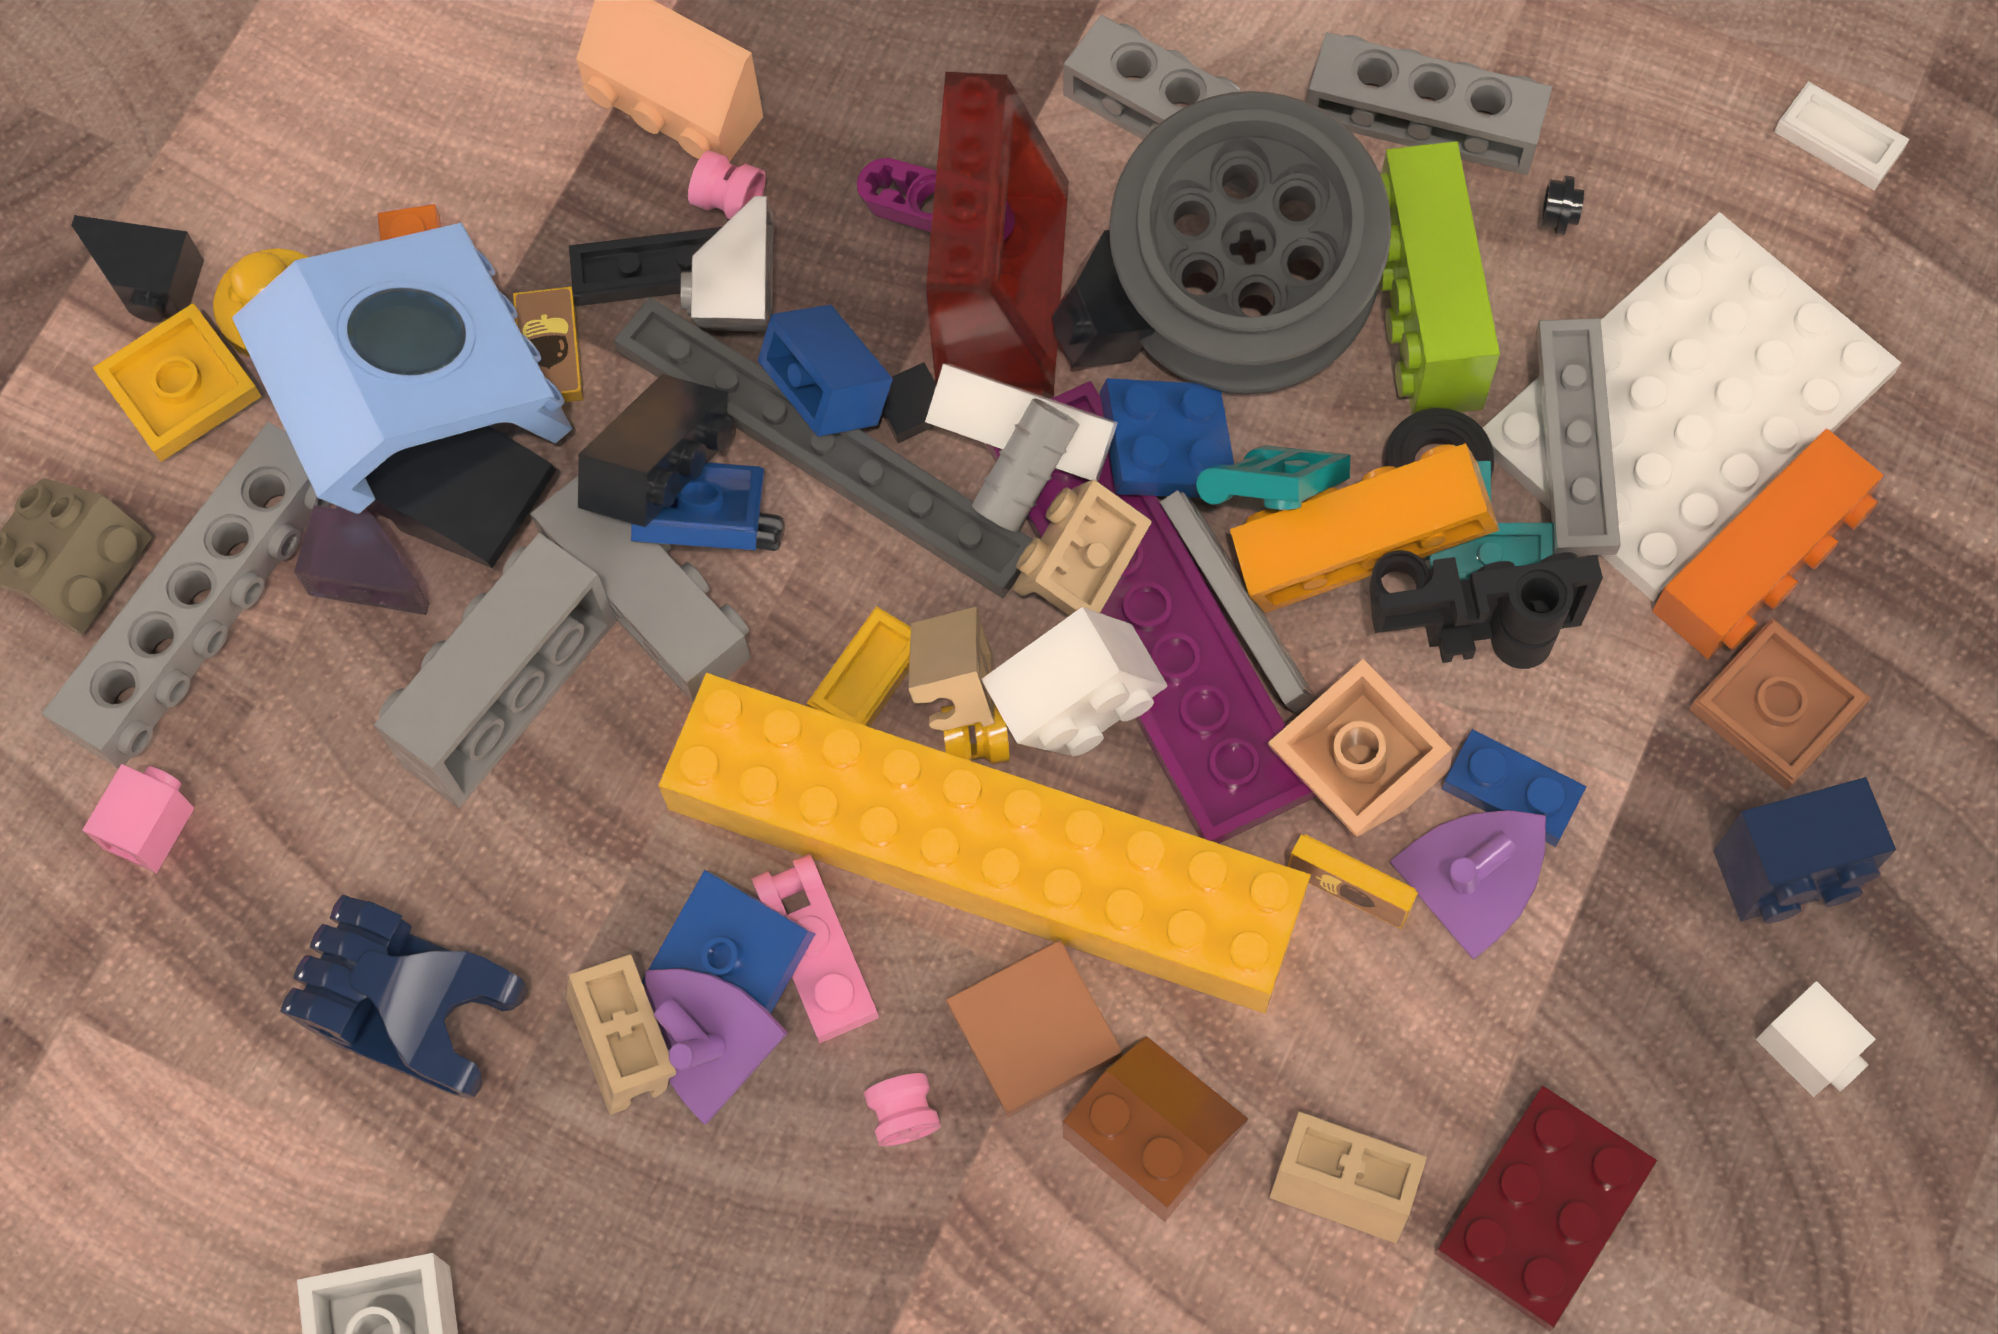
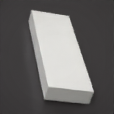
M949 363L943 364L925 420L929 424L1004 449L1015 430V424L1019 423L1031 400L1037 398L1069 415L1080 424L1066 448L1067 452L1062 455L1055 468L1096 481L1100 478L1118 422Z

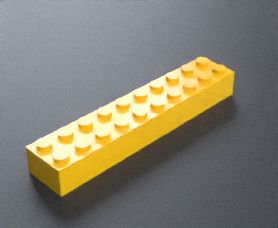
M706 673L658 785L670 811L802 856L811 854L812 859L1053 942L1061 940L1065 946L1266 1014L1311 874Z

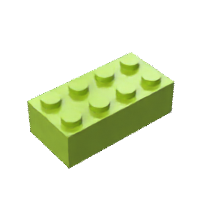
M1458 141L1386 149L1380 175L1390 206L1391 239L1387 262L1379 282V290L1381 292L1389 291L1392 308L1386 309L1387 336L1390 344H1399L1402 361H1396L1395 365L1398 394L1400 397H1409L1411 414L1430 408H1446L1458 412L1483 410L1500 357V351Z

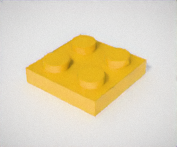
M194 303L92 367L160 462L262 397L255 384Z

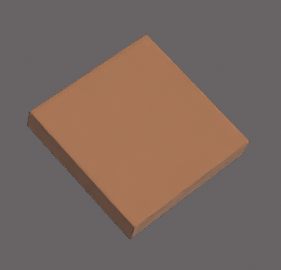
M1771 618L1695 699L1689 710L1788 791L1866 706L1871 697L1776 620Z
M1061 940L946 999L952 1016L1007 1118L1122 1057L1123 1051Z

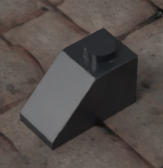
M74 215L71 226L129 313L141 320L160 322L163 318L169 319L191 304L204 259L187 231Z
M1104 230L1084 258L1051 317L1056 338L1063 345L1072 368L1131 362L1143 347L1139 341L1153 335L1156 331L1136 310L1119 280L1113 262L1109 230Z

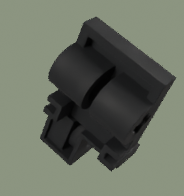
M1404 550L1388 552L1376 562L1369 585L1375 633L1425 626L1429 647L1439 646L1442 663L1452 662L1455 655H1463V660L1473 659L1476 651L1474 641L1490 639L1495 654L1505 664L1518 669L1536 667L1543 663L1550 655L1561 629L1582 625L1603 579L1598 555L1577 558L1575 553L1563 552L1550 555L1542 559L1540 563L1515 566L1510 561H1498L1481 567L1477 572H1471L1468 580L1460 581L1455 557L1433 560V567L1430 570L1425 562L1412 552ZM1390 572H1404L1415 581L1416 589L1389 593L1384 588L1381 579Z

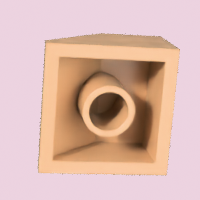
M1364 659L1268 742L1269 747L1356 837L1405 811L1451 769L1452 748Z

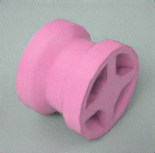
M911 1073L897 1076L877 1083L864 1092L868 1108L876 1112L879 1121L874 1130L879 1146H895L915 1141L934 1133L941 1127L937 1111L929 1108L926 1100L930 1090L926 1074Z

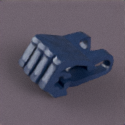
M342 895L334 904L330 919L338 924L337 928L322 924L312 938L310 948L321 954V958L305 955L296 968L293 979L306 986L305 989L292 988L285 997L280 1012L337 1047L398 1071L451 1095L462 1098L475 1097L482 1085L481 1071L475 1063L454 1052L444 1020L456 1007L471 1002L488 1005L500 1011L513 1010L523 1003L528 992L524 981L519 976L484 957L468 951H451L410 934L412 926L404 921L402 915L370 901Z

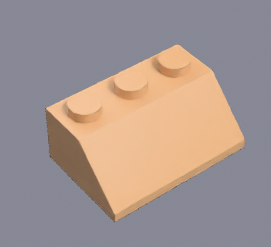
M654 0L594 1L576 58L585 93L595 103L604 108L614 106L629 114L644 130L653 134H657L660 131L679 142L686 152L697 159H700L704 152L710 150L728 157L729 161H731L764 117L752 53Z

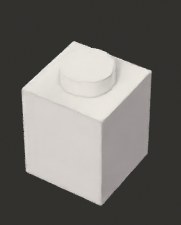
M1817 981L1756 1039L1813 1097L1829 1083L1841 1092L1869 1065L1860 1054L1876 1040Z

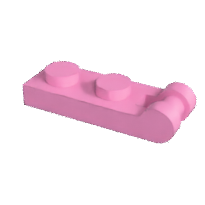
M807 854L793 860V868L771 876L769 871L752 877L751 880L761 902L816 934L796 968L792 979L820 1044L879 1019V1016L811 854ZM804 891L810 905L787 915L781 900Z

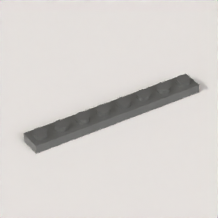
M651 297L647 299L614 339L617 352L658 378L665 374L728 392L727 416L731 417L734 427L998 596L1004 598L1021 574V571L1016 568V564L1025 548L1033 541L1032 538L1021 531L1013 532L982 516L971 506L972 500L859 429L817 437L763 368Z

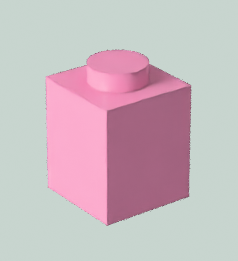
M121 764L84 826L83 831L103 850L157 874L192 814L194 807L178 791L182 783L170 774L152 766H148L145 772L141 773Z

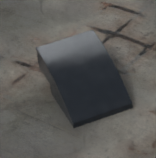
M485 426L409 447L388 457L365 477L375 497V500L365 509L390 519L403 533L493 568L556 472V469L550 462L490 426Z

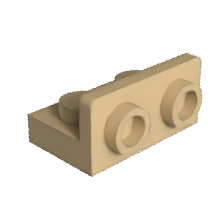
M1093 479L1071 490L1066 487L1055 497L1046 512V518L1051 521L1041 539L1035 538L1025 548L1016 564V568L1021 571V574L1012 588L1021 596L1036 592L1069 616L1081 607L1098 613L1101 612L1152 523L1146 516Z

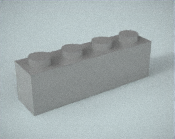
M578 476L530 513L538 533H541L598 573L616 620L692 703L696 698L706 673L726 679L751 659L745 640V635L749 633V629L737 612L728 604H724L719 609L706 595L710 588L701 574L689 562L679 566L667 554V551L671 549L669 544L631 541V523L578 508Z

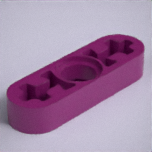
M879 158L870 162L862 169L857 179V191L870 212L880 218L981 247L995 246L1003 242L1011 234L1015 225V215L1006 197L999 189L993 186L893 158ZM892 181L895 182L899 191L888 188ZM879 187H883L884 189L881 191L880 195H878L876 190ZM938 191L949 193V200L941 210L934 213L921 211L924 200L930 194ZM901 192L906 194V200L904 199ZM965 204L967 205L969 211L964 210ZM993 208L996 215L993 218L984 217L980 224H978L972 213L987 216Z

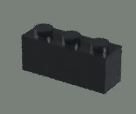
M662 374L579 453L578 508L646 527L665 507L668 508L673 504L677 494L691 479L699 477L705 464L717 452H722L727 447L733 425L731 417L727 416L728 392Z

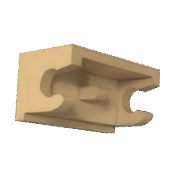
M977 607L911 623L908 689L913 703H928L938 698H947L955 705L948 712H937L929 717L930 728L949 730L981 722L982 727L995 724V703L981 680L994 670V656Z
M631 954L569 974L566 1000L609 1115L626 1110L632 1103L631 1099L641 1093L650 1091L653 1098L661 1095L667 1089L669 1078L676 1075V1070L670 1063L668 1049L656 1018L653 1016V1010Z
M1298 1111L1269 1198L1396 1244L1410 1215L1427 1157Z

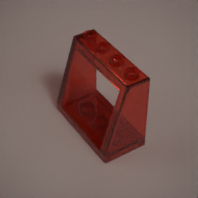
M945 72L926 284L934 376L937 384L943 364L949 363L1051 399L1055 397L1058 340L1051 317L1062 297L1069 180L1007 74ZM1007 199L1015 215V225L1011 234L1003 241Z

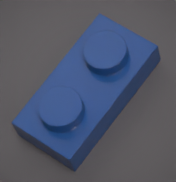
M1472 729L1441 789L1485 812L1510 810L1546 815L1545 842L1556 847L1587 786Z

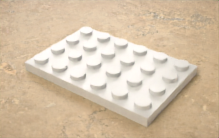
M1720 212L1601 319L1621 543L1617 555L1601 556L1651 601H1657L1663 588L1826 428L1833 433L1896 373L1901 364L1898 359ZM1539 376L1489 421L1483 429L1491 441L1494 461L1551 511Z

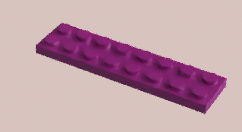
M1088 381L1051 398L1052 400L1104 417L1101 397L1092 381ZM986 444L994 460L997 461L1000 456L999 451L1003 449ZM1108 451L1097 482L1146 516L1152 523L1100 613L1132 624L1167 683L1168 687L1152 697L1154 701L1153 706L1135 719L1199 837L1220 844L1317 797V795L1269 747L1268 742L1281 732L1286 725L1158 498L1147 495L1116 494ZM1057 468L1054 469L1051 474L1052 479L1047 481L1036 500V506L1032 507L1026 517L1037 538H1042L1051 522L1046 518V512L1055 497L1066 487L1071 490L1090 480Z

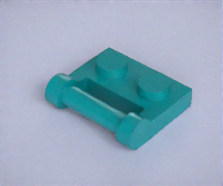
M1270 445L1259 446L1247 452L1242 461L1232 465H1214L1202 471L1197 478V492L1205 502L1212 505L1220 504L1229 500L1234 495L1263 498L1264 506L1271 509H1296L1302 506L1303 500L1350 479L1351 454Z

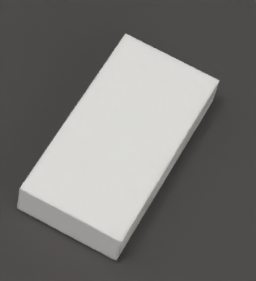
M1809 81L1779 120L1774 131L1777 135L1874 191L1904 151L1909 141L1905 136Z

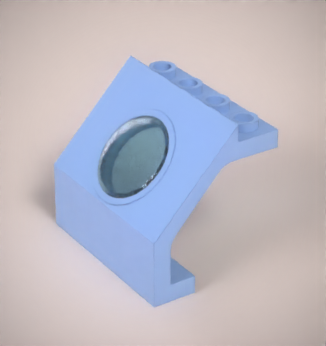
M462 223L295 260L232 317L318 498L359 514L375 500L365 477L388 457L409 447L502 422L513 423L553 443H557L572 430L561 408L565 403L562 394L550 380L544 377L538 365V362L541 360L539 351L526 336L521 334L514 321L518 317L515 307L504 294L498 291L491 278L495 275L492 264L475 248Z

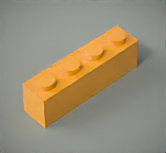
M1466 443L1459 446L1448 444L1434 447L1423 453L1420 458L1421 460L1399 468L1385 466L1366 473L1362 477L1361 482L1339 490L1337 488H1329L1304 500L1300 508L1281 511L1279 509L1262 510L1249 516L1245 524L1230 529L1250 598L1265 613L1372 576L1376 562L1388 552L1404 550L1423 558L1499 531L1479 465Z

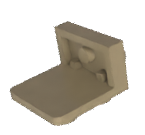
M41 479L22 492L16 501L15 512L0 531V588L26 596L70 631L83 635L153 536L104 495L50 479Z

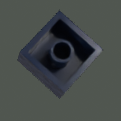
M1867 777L1741 811L1713 852L1740 922L1762 916L1764 923L1770 924L1797 915L1802 911L1800 906L1802 904L1823 899L1825 906L1831 907L1858 898L1863 894L1861 888L1864 884L1880 876L1879 868L1896 851V848Z

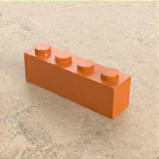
M1826 428L1663 588L1652 612L1708 660L1724 644L1733 651L1757 626L1758 622L1752 616L1764 604L1768 605L1772 610L1776 609L1794 590L1799 582L1792 576L1805 563L1814 570L1829 556L1839 543L1833 535L1844 524L1854 530L1869 516L1879 503L1871 495L1884 475Z

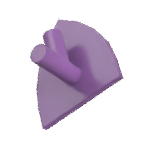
M1510 810L1473 813L1434 828L1415 840L1393 858L1390 863L1404 880L1416 889L1422 901L1474 960L1494 944L1521 916L1537 886L1545 856L1546 815Z
M684 968L645 971V992L653 1010V1016L656 1018L668 1049L670 1063L676 1070V1075L669 1078V1082L682 1101L704 1125L708 1124L785 1038L788 1032L766 1008L746 991L713 974Z

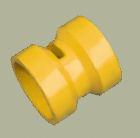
M955 705L941 706V712H948ZM996 705L995 724L982 727L981 722L943 730L945 751L948 754L969 761L985 758L991 764L1010 762L1007 725ZM975 725L976 743H970L968 726Z

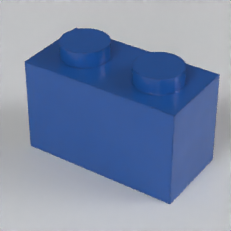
M830 304L771 314L758 362L817 437L878 425L893 378L835 308Z

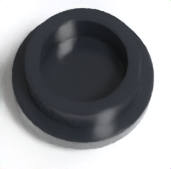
M1565 175L1563 181L1549 179L1547 184L1541 226L1555 228V234L1565 235L1568 224L1578 225L1580 221L1584 190L1574 189V176Z

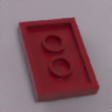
M1542 1086L1440 1244L1435 1255L1548 1331H1551L1556 1326L1658 1160Z

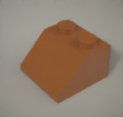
M1146 1036L1105 1070L1063 1120V1138L1166 1222L1248 1122V1118Z

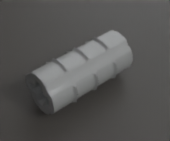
M1037 398L1032 399L1019 423L1015 424V430L1003 450L999 451L1000 456L990 474L984 478L985 482L971 506L982 516L997 525L1013 532L1019 531L1032 507L1036 506V500L1048 480L1052 479V472L1062 455L1067 452L1066 448L1080 424L1052 405Z

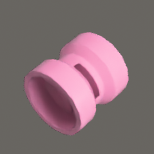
M708 150L698 160L690 179L688 189L689 203L707 211L714 208L724 211L726 218L731 219L754 196H763L766 183L765 171L748 164H743L740 167L730 164L728 157Z

